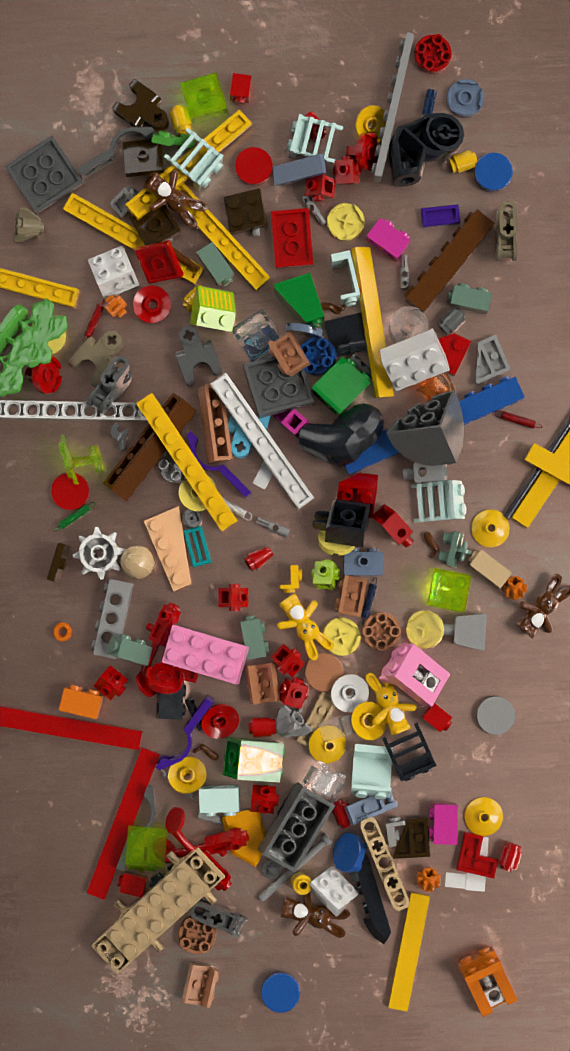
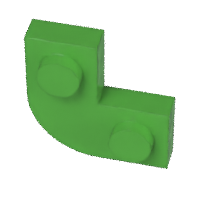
M159 131V133L153 134L152 142L167 146H182L190 135L181 133V136L170 134V132ZM194 139L188 148L195 147L197 141Z

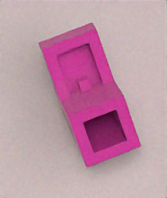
M295 409L272 415L297 438H299L302 427L310 423Z

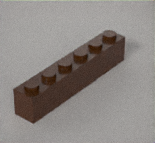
M478 209L474 213L470 212L464 219L465 225L462 228L458 227L452 234L453 240L450 243L447 241L440 249L442 251L439 257L435 256L428 264L431 266L427 272L423 270L418 276L417 280L419 282L415 287L411 285L406 291L405 295L407 297L405 302L423 315L493 228L495 223Z
M172 393L162 406L179 434L196 413V410L175 393ZM150 424L147 425L103 482L105 486L125 501L133 495L135 489L144 481L146 475L157 464L163 453L167 451Z

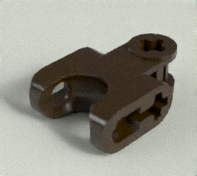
M132 79L129 86L131 91L137 96L136 101L132 105H123L120 102H115L111 107L114 114L132 127H142L145 124L148 127H152L157 133L159 131H166L169 127V120L166 112L158 107L162 99L141 82Z

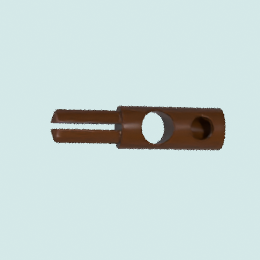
M173 247L178 261L195 272L200 270V267L192 262L190 258L184 256Z

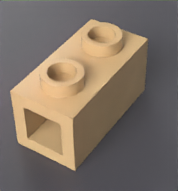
M482 549L478 552L474 551L468 559L470 561L468 566L498 589L504 585L512 572Z

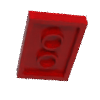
M309 208L271 211L276 269L314 266Z

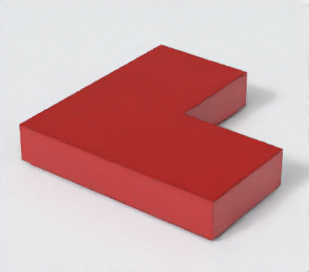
M464 831L456 870L494 879L498 859L480 855L484 836Z

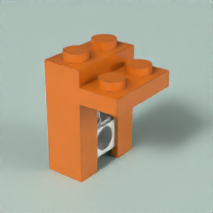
M484 947L478 951V954L472 957L468 955L460 959L461 962L458 963V966L483 1017L493 1013L492 1008L504 1002L510 1005L518 1001L493 947ZM489 975H493L496 981L495 984L492 983L490 979L491 977H489ZM478 980H483V984H485L484 989H482ZM497 990L498 996L494 999L489 998L490 991Z

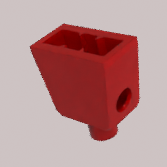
M383 504L371 516L389 538L398 545L402 544L406 548L413 543L414 540L410 536L413 531L398 513L386 504Z

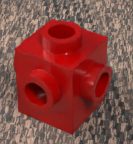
M343 156L341 160L335 161L333 175L336 184H360L362 170L359 168L357 160L353 159V156Z
M325 174L307 178L304 196L312 198V201L323 202V199L334 198L335 179Z
M229 584V588H218V607H229V611H241V607H248V588H240V584Z
M284 643L270 657L278 664L276 668L283 675L288 673L292 678L305 665V662L300 659L302 654L295 648L290 650Z
M110 665L93 687L111 701L116 695L120 697L126 690L124 685L128 679Z
M285 677L279 689L280 701L285 705L301 709L304 700L308 697L309 687L303 683L304 680L301 678L293 677L290 679Z
M253 785L251 812L274 814V806H278L279 795L275 794L276 786Z

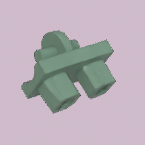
M454 531V533H444L443 543L449 544L451 547L449 552L441 550L438 560L450 567L457 568L458 560L464 561L466 554L471 555L472 551L467 550L468 542L463 541L464 534Z

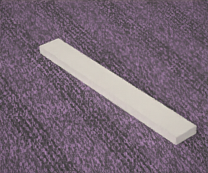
M224 373L210 383L296 507L300 509L314 499L227 373Z

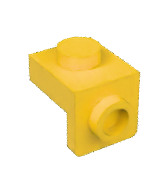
M290 565L291 585H279V588L283 589L284 593H295V589H299V581H302V569H298V565Z

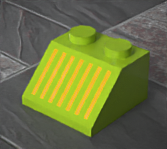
M196 285L189 323L232 332L236 315L233 292Z

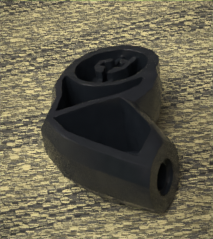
M431 113L422 115L413 122L398 126L389 143V161L393 184L399 187H406L418 183L422 178L426 162H437L457 150L464 138L463 126L459 120L446 113Z
M358 404L334 419L333 424H305L299 434V445L302 451L328 464L342 467L354 463L364 451L375 443L383 430L384 419L379 409L373 405Z

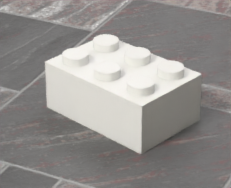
M434 329L380 350L382 364L396 391L450 370L447 357Z

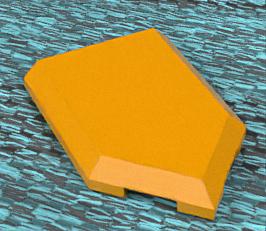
M251 808L236 812L233 816H222L221 819L225 832L234 827L248 831L249 841L247 846H243L239 850H231V853L256 867L262 857L258 847L266 835L261 814L251 812Z

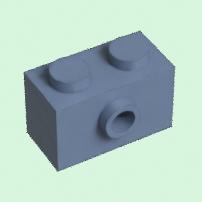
M354 548L350 553L344 555V575L382 576L383 552H379L378 548H367V552H359V548Z

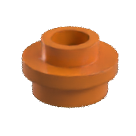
M58 623L53 628V636L58 641H67L72 636V628L67 623ZM62 628L66 630V634L64 636L60 635L59 633L60 629Z

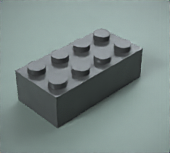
M297 782L259 845L258 850L262 855L295 873L335 805L327 798Z

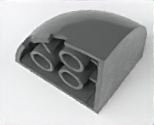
M455 390L432 396V400L423 405L420 402L407 410L408 414L404 418H398L387 433L394 448L413 462L431 466L457 463L463 446L464 422L460 402Z

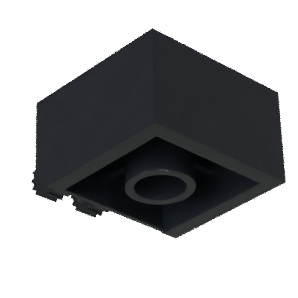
M336 499L332 501L330 512L321 510L315 512L312 527L317 530L326 531L325 542L363 548L369 523L370 504Z

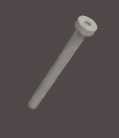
M323 833L321 835L322 839L307 852L296 872L327 844L330 846L333 843L326 833ZM288 869L262 892L258 899L264 902L295 873Z

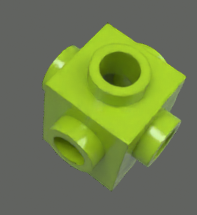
M323 559L321 562L315 561V568H312L311 572L314 586L317 589L336 590L337 580L340 579V569L332 560Z

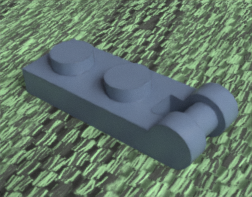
M392 788L390 798H386V805L383 800L370 796L344 807L350 824H358L361 820L371 816L374 817L397 807L398 803L396 800L394 801L392 796Z

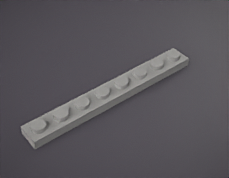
M408 32L406 38L401 39L399 50H402V55L397 56L395 67L398 68V72L393 74L391 85H394L393 92L389 91L387 103H390L389 110L385 109L383 117L386 125L381 127L379 138L382 139L381 145H377L375 152L378 160L377 163H373L371 174L374 175V182L380 183L413 43L414 34Z

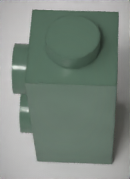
M213 242L197 252L198 258L218 287L221 285L227 286L233 281L232 278L235 277L234 272Z
M458 283V285H454L453 290L449 289L447 301H450L449 307H459L463 310L487 314L492 293L488 292L486 288L477 287V289L469 288L468 284Z
M255 615L244 617V621L241 622L244 645L249 647L247 660L266 657V652H269L268 641L263 639V633H266L264 622H260V618L256 619Z
M120 634V637H111L107 655L148 666L153 647L147 646L146 641L135 638L134 642L131 641L130 636Z

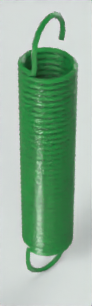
M87 504L82 506V508L60 521L58 527L62 530L89 513L91 511L90 507Z

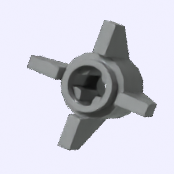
M285 704L279 708L276 720V732L278 735L288 738L307 735L312 731L308 724H303L304 719L301 715L303 707L301 709L296 708L293 712Z

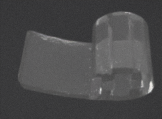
M352 714L319 722L322 740L327 741L355 734L351 725Z

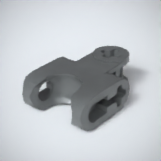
M185 326L182 328L179 337L184 350L176 352L175 355L186 384L188 386L194 385L193 371L199 364L208 365L215 376L222 375V368L211 340L202 343L194 327ZM187 332H189L191 335L194 334V336H192L191 341H189L187 338L184 339V337H186Z
M116 356L102 373L100 383L87 398L86 404L99 408L101 414H105L109 410L112 403L121 397L132 381V374L129 371L130 363L126 357ZM118 363L125 364L123 368L121 367L117 370L115 368Z
M204 897L190 908V916L193 919L213 928L222 929L236 937H241L242 933L240 930L242 925L248 921L246 916L230 911L216 902L211 905ZM199 906H200V907L204 908L205 910L202 912V911L197 910L196 907H199ZM217 914H220L221 916L218 919H216L215 916Z

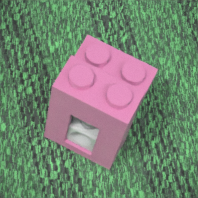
M402 643L400 647H397L392 652L391 658L382 669L379 679L384 683L397 685L420 705L433 706L450 673L415 644Z

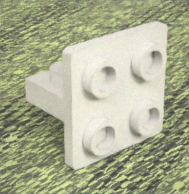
M333 866L310 883L312 887L311 892L336 917L359 894Z

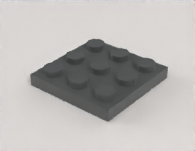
M53 136L45 139L5 166L36 214L41 213L84 184Z
M274 357L243 364L259 418L310 406L315 403L304 369L292 377L283 374L278 368L277 364L279 362L277 358Z

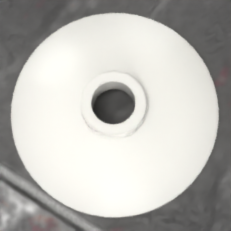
M355 674L341 676L334 682L331 689L332 702L338 709L344 712H353L357 705L367 702L369 696L367 683ZM350 688L351 693L345 694L346 689Z

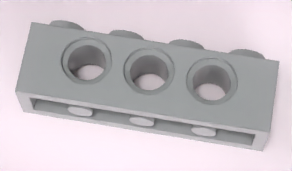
M109 579V582L105 583L103 593L106 594L105 601H101L99 612H102L101 620H97L95 631H98L97 639L93 638L91 650H94V655L118 659V657L107 655L109 643L104 642L103 634L110 632L112 636L120 637V634H123L134 584ZM114 594H118L121 597V602L118 605L111 603V597ZM110 613H114L117 617L114 624H110L107 621V616Z

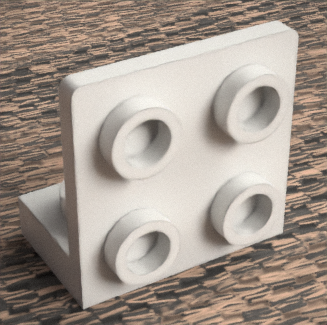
M123 246L88 260L104 300L111 294L115 296L139 286Z

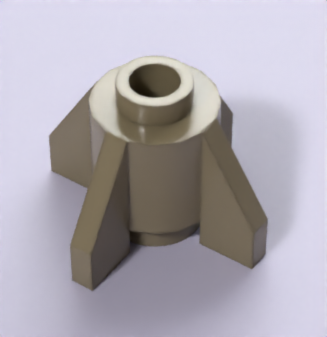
M20 207L19 212H15L16 222L13 241L23 242L38 237L40 233H43L44 222H41L40 217L28 208Z

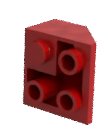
M359 472L339 482L337 499L370 504L369 518H371L374 513L378 475Z

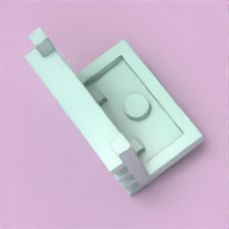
M299 114L298 121H293L291 132L294 133L293 140L289 139L286 149L290 151L289 157L296 159L297 154L306 157L317 155L323 127L325 126L331 128L324 160L334 164L335 159L328 158L334 130L342 131L343 126ZM314 123L320 125L314 151L309 153L306 152L312 124Z
M187 128L185 132L190 137L172 158L167 154L164 158L191 179L193 187L199 191L202 187L205 189L208 186L213 173L217 174L221 170L224 156L218 153L214 147L207 144L195 132ZM194 139L198 141L197 147L182 165H179L176 160ZM204 146L208 150L207 153L189 173L185 167Z
M448 480L411 485V489L417 488L419 518L413 519L414 523L465 519L466 505L463 502L465 488L462 481ZM434 486H438L440 516L436 517ZM424 487L428 489L430 514L428 518H425Z

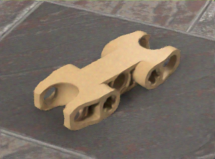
M371 816L361 820L359 823L393 908L397 911L408 908L409 899L376 818ZM367 822L374 823V827L371 830L364 828ZM376 840L380 844L378 847L374 845V841ZM382 857L389 859V864L385 867L379 865V860ZM390 877H393V879H394V882H393V883H390V881H389V878H390ZM396 895H403L401 901H394Z

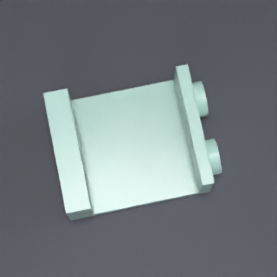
M350 250L331 254V269L347 266L353 293L340 296V306H355L356 302H359L360 291Z
M355 744L351 784L352 795L359 798L374 796L380 800L390 798L392 760L385 746Z

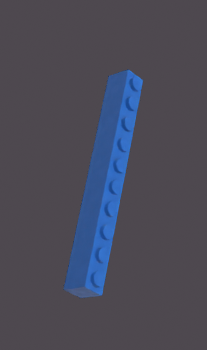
M507 376L499 380L500 384L493 386L491 383L482 387L483 391L477 394L473 391L464 395L465 399L459 401L464 425L523 400L525 396L517 378ZM387 429L381 432L375 443L364 451L354 463L344 466L348 476L399 454L387 435Z

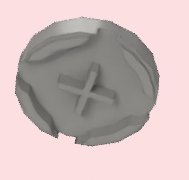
M493 696L486 698L477 709L478 724L489 734L500 735L506 733L515 722L514 707L508 700L502 697Z

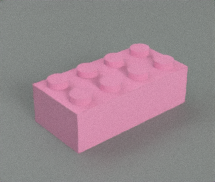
M172 625L162 662L226 682L239 684L249 647L188 628Z

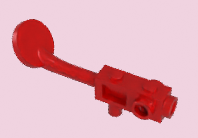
M169 602L168 605H163L155 625L152 623L146 625V629L151 632L148 639L153 641L151 645L153 649L148 666H141L135 680L139 690L147 697H153L157 693L145 683L147 668L151 666L159 646L166 647L172 625H176L181 611H179L180 606Z
M174 807L166 817V831L172 834L190 853L196 848L181 831L185 822V813L182 808ZM206 850L203 851L225 875V878L215 888L217 891H226L232 884L230 881L231 876Z
M234 827L230 828L229 831L205 837V843L194 845V847H199L201 851L207 850L210 855L219 853L221 857H224L228 850H239L241 847L247 846L249 834L247 830L243 831L241 828ZM158 838L152 845L156 858L167 864L172 863L166 857L170 851L178 858L189 854L185 848L176 849L174 844L166 838Z

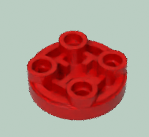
M440 34L427 35L421 38L414 50L416 65L422 71L430 74L439 73L446 69L452 57L450 44Z

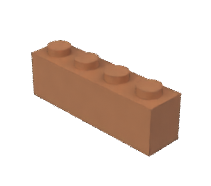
M210 384L203 385L198 389L207 464L226 463L233 459L226 406Z

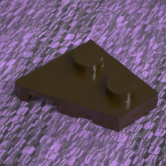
M428 817L408 818L393 854V859L430 857Z

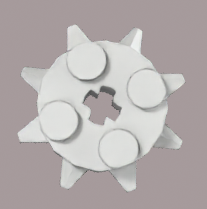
M95 527L93 535L87 538L78 537L81 542L80 551L73 554V558L80 559L84 565L83 575L93 571L97 572L100 580H103L106 571L111 569L119 571L121 569L117 562L119 555L123 554L126 549L119 548L116 544V532L106 536L101 534L98 527ZM103 549V557L96 558L97 554L95 551Z

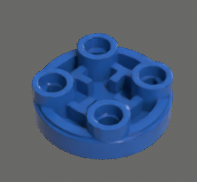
M488 153L478 160L474 170L475 179L479 186L487 192L500 191L512 179V164L507 157L500 153Z
M313 337L300 345L310 362V365L304 368L307 373L316 376L324 375L336 363L337 353L335 347L327 339Z
M343 834L337 840L333 849V862L336 868L346 873L359 872L362 867L361 863L364 859V854L368 848L367 843L363 842L356 834Z
M274 972L262 985V1000L266 1007L274 1012H288L299 1001V984L290 974Z

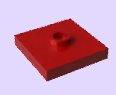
M170 240L137 247L134 250L148 284L180 278L184 275Z

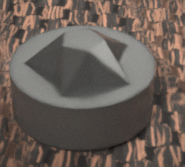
M188 509L182 514L181 520L187 528H195L201 523L202 517L199 511Z
M271 859L264 862L262 872L265 877L275 879L281 874L282 867L280 864Z

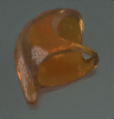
M444 372L427 379L416 391L423 393L429 402L432 400V396L454 391L455 386L450 377Z

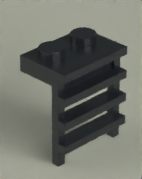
M418 723L414 724L416 732L389 744L386 737L382 738L401 782L409 781L415 778V775L427 773L437 766ZM414 737H420V743L395 754L392 753V747ZM424 746L426 753L399 765L397 764L396 758Z

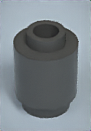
M452 307L440 319L437 325L446 335L454 333L466 321L464 318L466 315L459 307L456 309Z

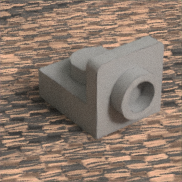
M133 187L123 188L109 204L121 218L125 217L130 212L125 207V204L135 197L139 191Z
M399 816L388 818L389 821L384 822L389 847L397 846L396 841H399L398 829H394V826L405 825V820L400 819Z

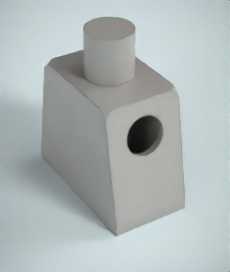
M413 463L414 468L403 469L404 480H414L416 484L448 481L447 464L431 466ZM422 470H427L425 476H421Z
M487 614L454 617V624H443L444 635L453 636L452 644L485 651Z

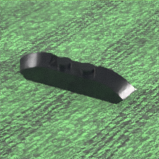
M364 854L361 870L350 873L351 881H360L356 885L359 894H364L366 902L362 904L365 914H370L363 919L367 929L375 939L385 944L391 934V929L367 854Z

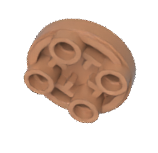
M378 612L369 616L362 627V636L366 644L372 649L379 651L388 650L395 646L401 634L400 625L396 618L384 612Z
M329 653L318 654L317 660H309L305 668V676L309 685L315 690L322 692L331 691L334 682L344 674L340 660Z
M191 916L184 919L179 927L178 940L180 946L191 954L207 953L216 941V928L201 923Z

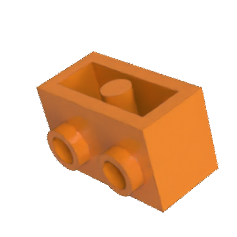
M70 684L69 687H65L63 690L59 711L98 719L104 695H101L100 691L95 689L84 691L81 690V686Z

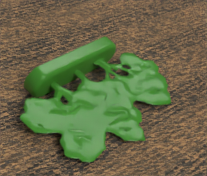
M47 298L43 302L33 304L29 320H27L29 315L27 308L19 304L10 310L0 324V355L9 343L12 344L10 353L3 357L0 356V361L3 364V371L0 372V397L14 394L21 390L23 383L22 368L25 365L33 368L38 366L39 363L47 364L51 362L52 350L48 346V342L60 338L68 328L65 315L52 316L54 303ZM33 323V326L30 327L27 324ZM22 328V334L13 339L19 329Z

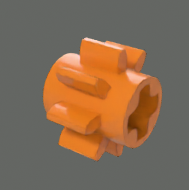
M111 294L105 299L107 305L104 308L113 318L116 315L121 318L127 313L124 308L128 305L119 294L116 297Z
M512 576L503 585V592H506V597L518 600L524 597V592H527V584H524V579Z
M424 868L423 872H418L417 885L425 892H433L434 887L439 888L441 875L437 874V871L433 868Z

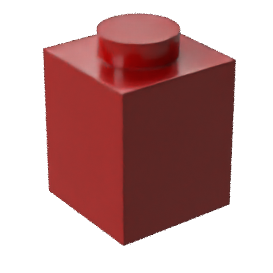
M233 73L230 89V100L233 103L240 105L249 103L252 75Z
M435 703L433 706H429L422 715V718L439 732H442V730L447 731L453 723L450 721L453 717Z
M125 871L124 875L119 876L117 884L120 887L119 893L143 897L148 876Z

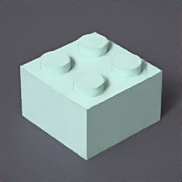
M239 785L202 786L199 788L200 813H204V816H216L217 813L224 812V816L235 815L240 809Z

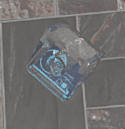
M260 309L234 326L232 331L250 362L271 356L268 341L272 340L275 342L281 338L272 320L263 309Z

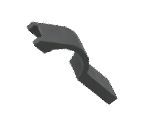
M129 127L120 130L113 137L109 150L77 168L82 179L115 161L116 148L123 139L131 136L141 137L145 140L152 139L153 134H155L152 127Z
M152 785L147 786L144 797L151 805V818L145 826L139 829H131L116 869L121 871L125 870L138 834L150 828L156 818L157 806Z

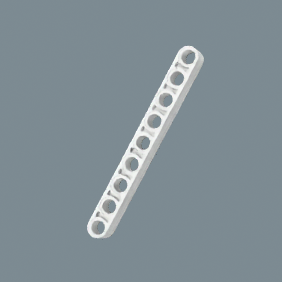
M0 400V420L148 422L136 403L113 402L111 407L114 408V414L107 417L99 412V408L94 405L88 406L86 402ZM17 406L18 412L15 415H10V407ZM31 406L37 407V413L35 415L28 414V410ZM55 406L57 409L56 413L52 416L48 415V408ZM69 407H75L76 409L75 414L72 416L66 414V410ZM88 407L95 408V413L92 416H86L85 414ZM132 408V416L125 417L123 415L124 410Z

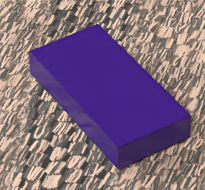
M459 204L421 208L422 228L461 224Z

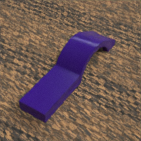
M190 431L187 436L191 452L201 467L206 471L220 472L245 498L251 495L250 490L224 464L218 467H210L198 459L196 454L198 438Z
M207 694L184 725V731L188 739L186 748L177 755H162L157 762L156 768L158 770L176 764L188 755L192 747V731L213 704L214 698Z

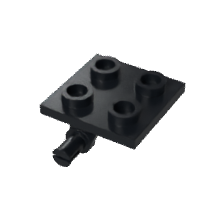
M361 312L324 321L328 339L335 347L337 358L367 351Z

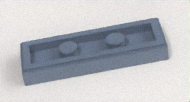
M317 154L272 167L275 186L326 174L324 154Z

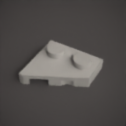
M496 335L477 343L476 385L511 370Z

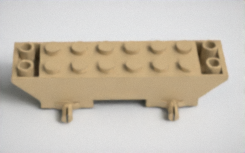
M199 847L180 859L170 851L166 857L174 865L156 885L133 905L126 907L120 899L113 904L121 912L119 918L91 947L117 975L150 945L159 953L164 946L157 938L200 899L204 897L211 905L217 901L210 890L224 879L225 875Z

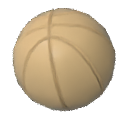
M140 545L132 546L123 552L120 564L123 572L128 577L142 579L152 572L154 558L146 547Z

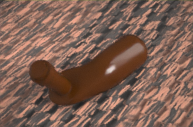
M327 302L320 303L322 310H330L335 314H340L341 311L345 310L344 306L338 307Z
M426 532L424 538L428 545L434 549L429 557L434 558L436 552H439V547L431 533Z
M200 744L198 748L192 750L194 754L203 750L214 761L219 758L216 752L204 744Z

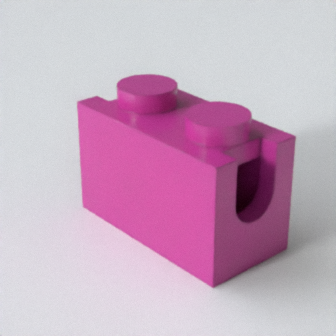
M379 218L366 236V241L397 262L410 244L409 235L403 230H396L393 227L394 224L389 220Z
M433 803V808L429 809V819L433 820V827H429V839H432L433 844L457 845L458 805Z

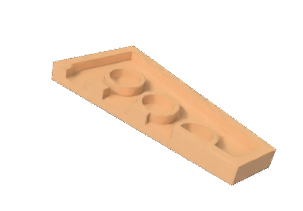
M178 506L144 521L173 592L191 585L180 507Z

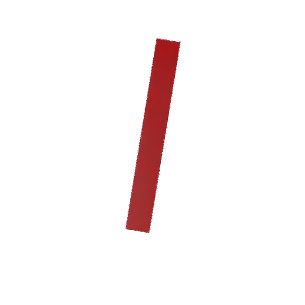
M0 706V726L134 750L140 749L143 732L141 730Z
M141 748L87 894L105 900L127 838L143 801L146 788L149 785L159 759V753Z

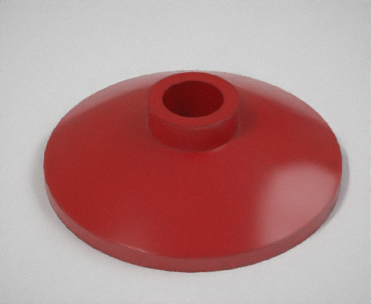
M149 285L141 288L136 293L133 299V309L140 320L146 323H158L169 314L171 300L163 288ZM152 302L156 304L154 309L149 308V304Z
M227 704L212 706L201 720L204 733L214 739L228 737L239 725L237 711Z

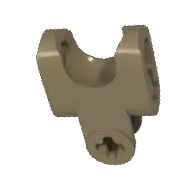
M512 201L502 202L495 215L496 261H501V258H512V261L517 260L516 204Z
M116 331L106 332L99 341H96L91 336L72 355L68 364L72 368H78L86 361L93 362L96 370L90 378V383L96 388L100 383L102 373L115 358L116 353L122 348L123 338ZM111 337L116 340L117 343L115 345L110 344L109 339Z

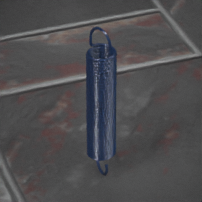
M369 584L361 617H364L362 625L365 618L368 619L377 589L376 584Z

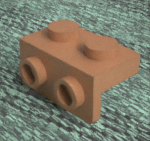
M291 331L275 342L272 340L268 341L270 346L269 352L274 358H277L279 362L277 364L278 368L283 374L292 377L310 365Z
M344 575V579L340 578L338 590H342L341 597H337L335 609H338V613L361 617L367 579Z
M275 662L246 666L250 704L280 701Z
M190 963L181 1001L185 1004L201 1005L206 1009H210L211 1003L214 1000L215 984H217L219 978L218 970L210 965Z

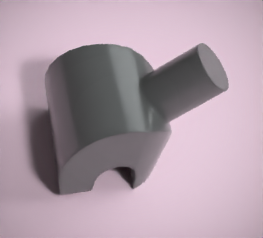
M116 422L111 427L110 434L114 440H117L118 449L124 450L126 449L125 437L129 430L125 428L123 432H119L118 427L120 424Z

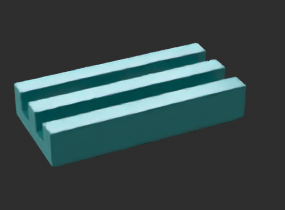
M202 526L184 530L193 568L212 563ZM196 531H199L207 558L205 561H203ZM188 533H192L200 562L196 563Z

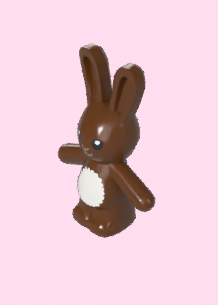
M177 170L171 171L169 183L158 175L157 172H152L142 187L159 199L153 202L149 209L155 211L167 203L172 211L180 215L187 226L191 228L196 227L197 221L186 208L188 206L196 211H205L207 205L203 201L189 198L184 191L175 189L178 178Z
M554 574L550 578L545 592L538 596L536 605L524 601L519 604L521 609L529 612L516 623V626L532 639L535 637L537 629L542 625L547 633L552 632L553 628L547 615L553 613L557 609L558 603L570 596V585L564 586L554 594L562 581V577L559 574Z
M310 892L303 895L304 903L285 897L280 917L299 921L293 929L292 933L294 936H298L307 923L314 928L325 929L337 938L345 936L344 929L329 922V920L347 919L350 916V912L347 909H344L336 917L323 906L312 907Z

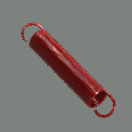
M97 304L84 333V338L85 336L89 338L93 335L104 310V307L100 306L101 304Z
M503 411L501 417H499L532 429L538 428L535 427L536 421Z

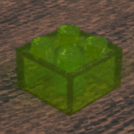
M217 72L180 83L192 125L228 114L227 104Z

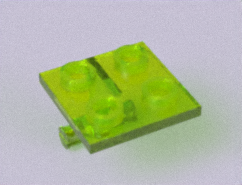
M64 434L60 435L62 442L59 443V447L64 459V466L68 478H73L74 484H78L75 467L94 463L97 473H99L98 465L101 472L104 470L101 463L102 456L98 452L97 445H93L95 452L92 446L89 447L92 456L71 458Z
M434 568L427 606L465 613L472 575Z
M128 826L125 865H128V870L155 872L156 868L164 869L167 829Z

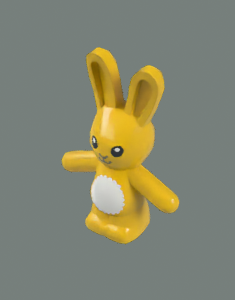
M293 594L279 604V607L290 620L279 622L277 628L282 630L296 627L297 636L304 642L308 658L311 661H315L318 658V652L313 642L314 639L325 650H332L334 644L319 631L316 622L309 619L318 606L317 601H311L306 610H304L297 595Z
M367 673L365 675L366 683L376 693L378 704L384 708L373 719V724L378 725L387 718L392 736L411 729V725L406 720L403 711H415L416 705L398 703L399 695L393 684L383 682L384 687H382L374 674Z

